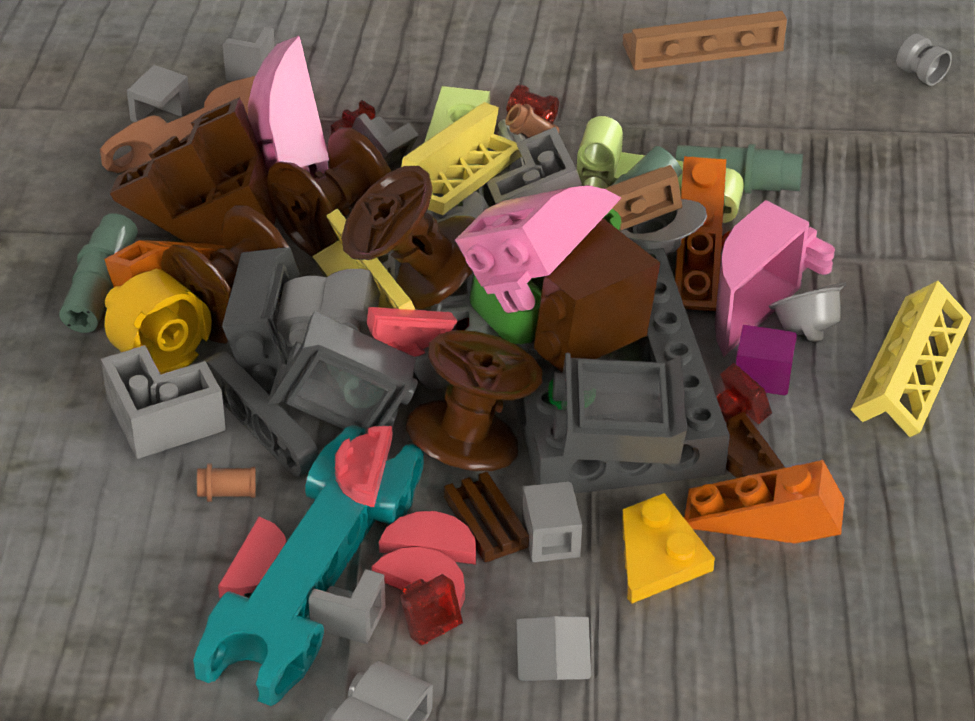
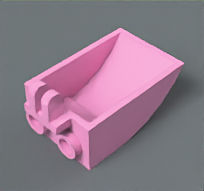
M296 36L278 43L263 60L253 81L248 102V118L268 171L271 166L279 161L292 162L308 171L314 177L315 172L320 170L324 174L325 170L329 169L327 163L329 157L300 36Z
M586 185L505 200L485 209L455 241L481 287H484L487 294H495L505 312L513 313L519 310H531L535 305V297L527 284L530 279L549 276L617 204L621 197L606 189Z
M767 200L762 202L734 226L724 244L714 324L716 341L723 356L739 344L743 325L758 327L775 312L774 309L769 308L770 304L790 297L800 289L803 271L809 268L822 275L829 274L832 271V259L834 258L835 248L831 244L817 238V230L809 227L808 221Z

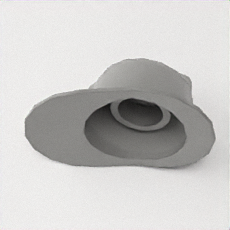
M681 199L682 208L626 228L620 232L644 250L664 248L665 254L668 255L674 253L681 246L682 238L694 233L704 224L707 218L706 208L699 202Z
M846 282L832 284L790 296L770 304L769 308L775 310L785 331L795 332L797 336L805 335L809 341H821L824 338L825 330L837 325L841 320L840 290L847 284Z

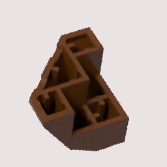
M240 97L191 122L193 129L189 135L179 141L177 136L168 139L149 153L152 160L135 168H129L119 175L110 191V195L115 202L185 242L224 245L221 231L224 215L235 205L249 206L264 215L273 225L276 221V215L268 195L267 177L269 171Z

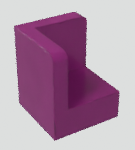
M743 325L737 352L733 388L787 395L797 334L792 331Z

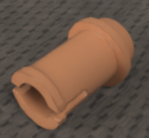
M516 104L507 114L506 125L509 126L511 133L515 135L521 133L530 138L553 127H556L559 133L558 126L535 114L529 104Z
M207 463V468H197V497H207V502H212V497L256 498L255 467L212 468V463Z

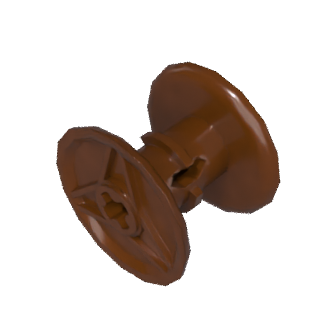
M340 127L330 135L327 144L329 157L327 163L329 169L325 170L324 174L319 170L312 177L308 171L297 164L284 161L275 163L269 169L267 187L274 213L286 234L301 250L310 256H314L339 241L326 215L338 209L344 217L350 214L348 208L351 207L353 209L357 201L374 183L391 172L380 151L366 136L353 128Z
M403 166L389 172L374 183L357 201L345 222L341 239L343 251L354 260H372L394 250L391 256L401 263L396 282L410 298L415 309H425L440 303L450 296L472 274L473 271L467 264L455 239L475 218L472 216H453L437 223V220L432 215L426 213L433 191L429 173L420 166Z
M235 205L225 213L221 227L225 249L219 248L210 254L209 259L190 246L172 245L163 252L162 270L199 297L209 308L212 323L208 339L213 342L223 344L228 342L222 324L241 253L289 247L278 229L264 215L249 206Z
M462 330L439 334L429 342L428 358L436 373L449 382L450 385L446 389L445 400H435L420 404L407 416L406 431L412 442L428 456L449 466L469 471H495L508 467L518 457V440L510 426L495 415V411L501 413L503 400H516L533 394L542 384V369L526 351L498 336L478 331Z

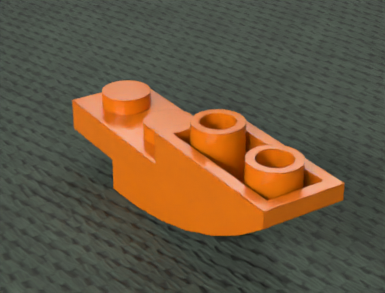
M684 156L681 199L699 202L706 208L707 213L704 224L694 233L682 238L681 246L677 249L675 282L685 309L716 311L727 159Z

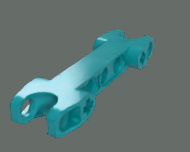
M355 425L348 426L323 448L310 468L305 485L306 496L315 501L249 598L231 591L226 592L208 616L205 631L193 660L196 679L210 683L216 681L221 673L231 664L245 660L258 662L262 666L256 681L259 691L257 701L273 706L294 685L304 678L319 653L324 636L323 624L310 620L309 596L313 589L326 592L329 587L336 584L375 521L390 525L399 517L407 514L413 504L414 493L424 467V452L414 444L405 445L400 453L386 461L374 507L356 503L345 495L336 482L335 454L342 442L348 438L352 441L354 438L364 435L366 429Z

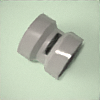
M916 33L904 41L897 54L896 63L899 68L907 73L915 72L920 81L929 86H934L949 71L952 63V53L941 46L933 47L928 38Z

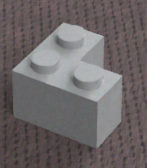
M556 127L516 143L525 165L487 182L495 204L505 200L583 186L576 167Z
M145 345L101 358L107 400L137 459L226 431L222 390L206 361L160 374Z

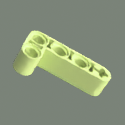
M597 116L587 123L577 154V172L583 186L607 188L622 174H626L645 156L622 152V128L612 118ZM676 160L679 163L683 174V161ZM726 168L723 223L730 222L736 217L744 188V180L741 175L729 168ZM682 174L678 177L680 195L682 187Z

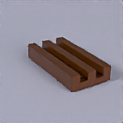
M487 471L478 474V481L473 482L468 477L461 480V487L455 488L453 483L444 486V499L456 518L466 524L475 537L476 550L485 563L529 547V534ZM481 494L484 495V497L492 507L493 511L503 524L504 528L506 529L512 540L509 539L506 532L498 522L497 518L495 517V515L493 514V512L491 511V509L489 508ZM469 498L480 515L484 526L496 540L497 546L493 547L463 500Z

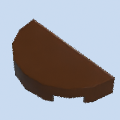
M744 411L729 418L726 425L730 435L726 469L735 478L785 468Z

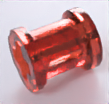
M519 84L510 94L506 107L508 114L510 109L516 104H529L533 107L535 114L553 124L558 114L559 100L552 95L543 97L529 92L527 86Z

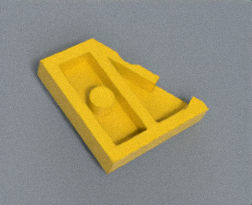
M665 493L623 509L622 533L625 543L624 560L625 569L627 570V599L631 604L714 570L715 557Z

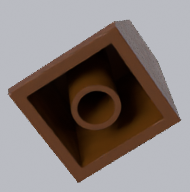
M602 218L549 276H544L534 349L559 371L563 372L566 353H570L571 358L598 359L647 336L660 262Z

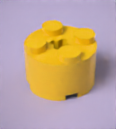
M154 269L132 277L122 286H116L111 289L105 298V306L107 308L105 332L109 341L121 352L145 345L160 374L189 366L199 355L195 350L202 338L207 342L210 335L212 322L207 305L162 269Z

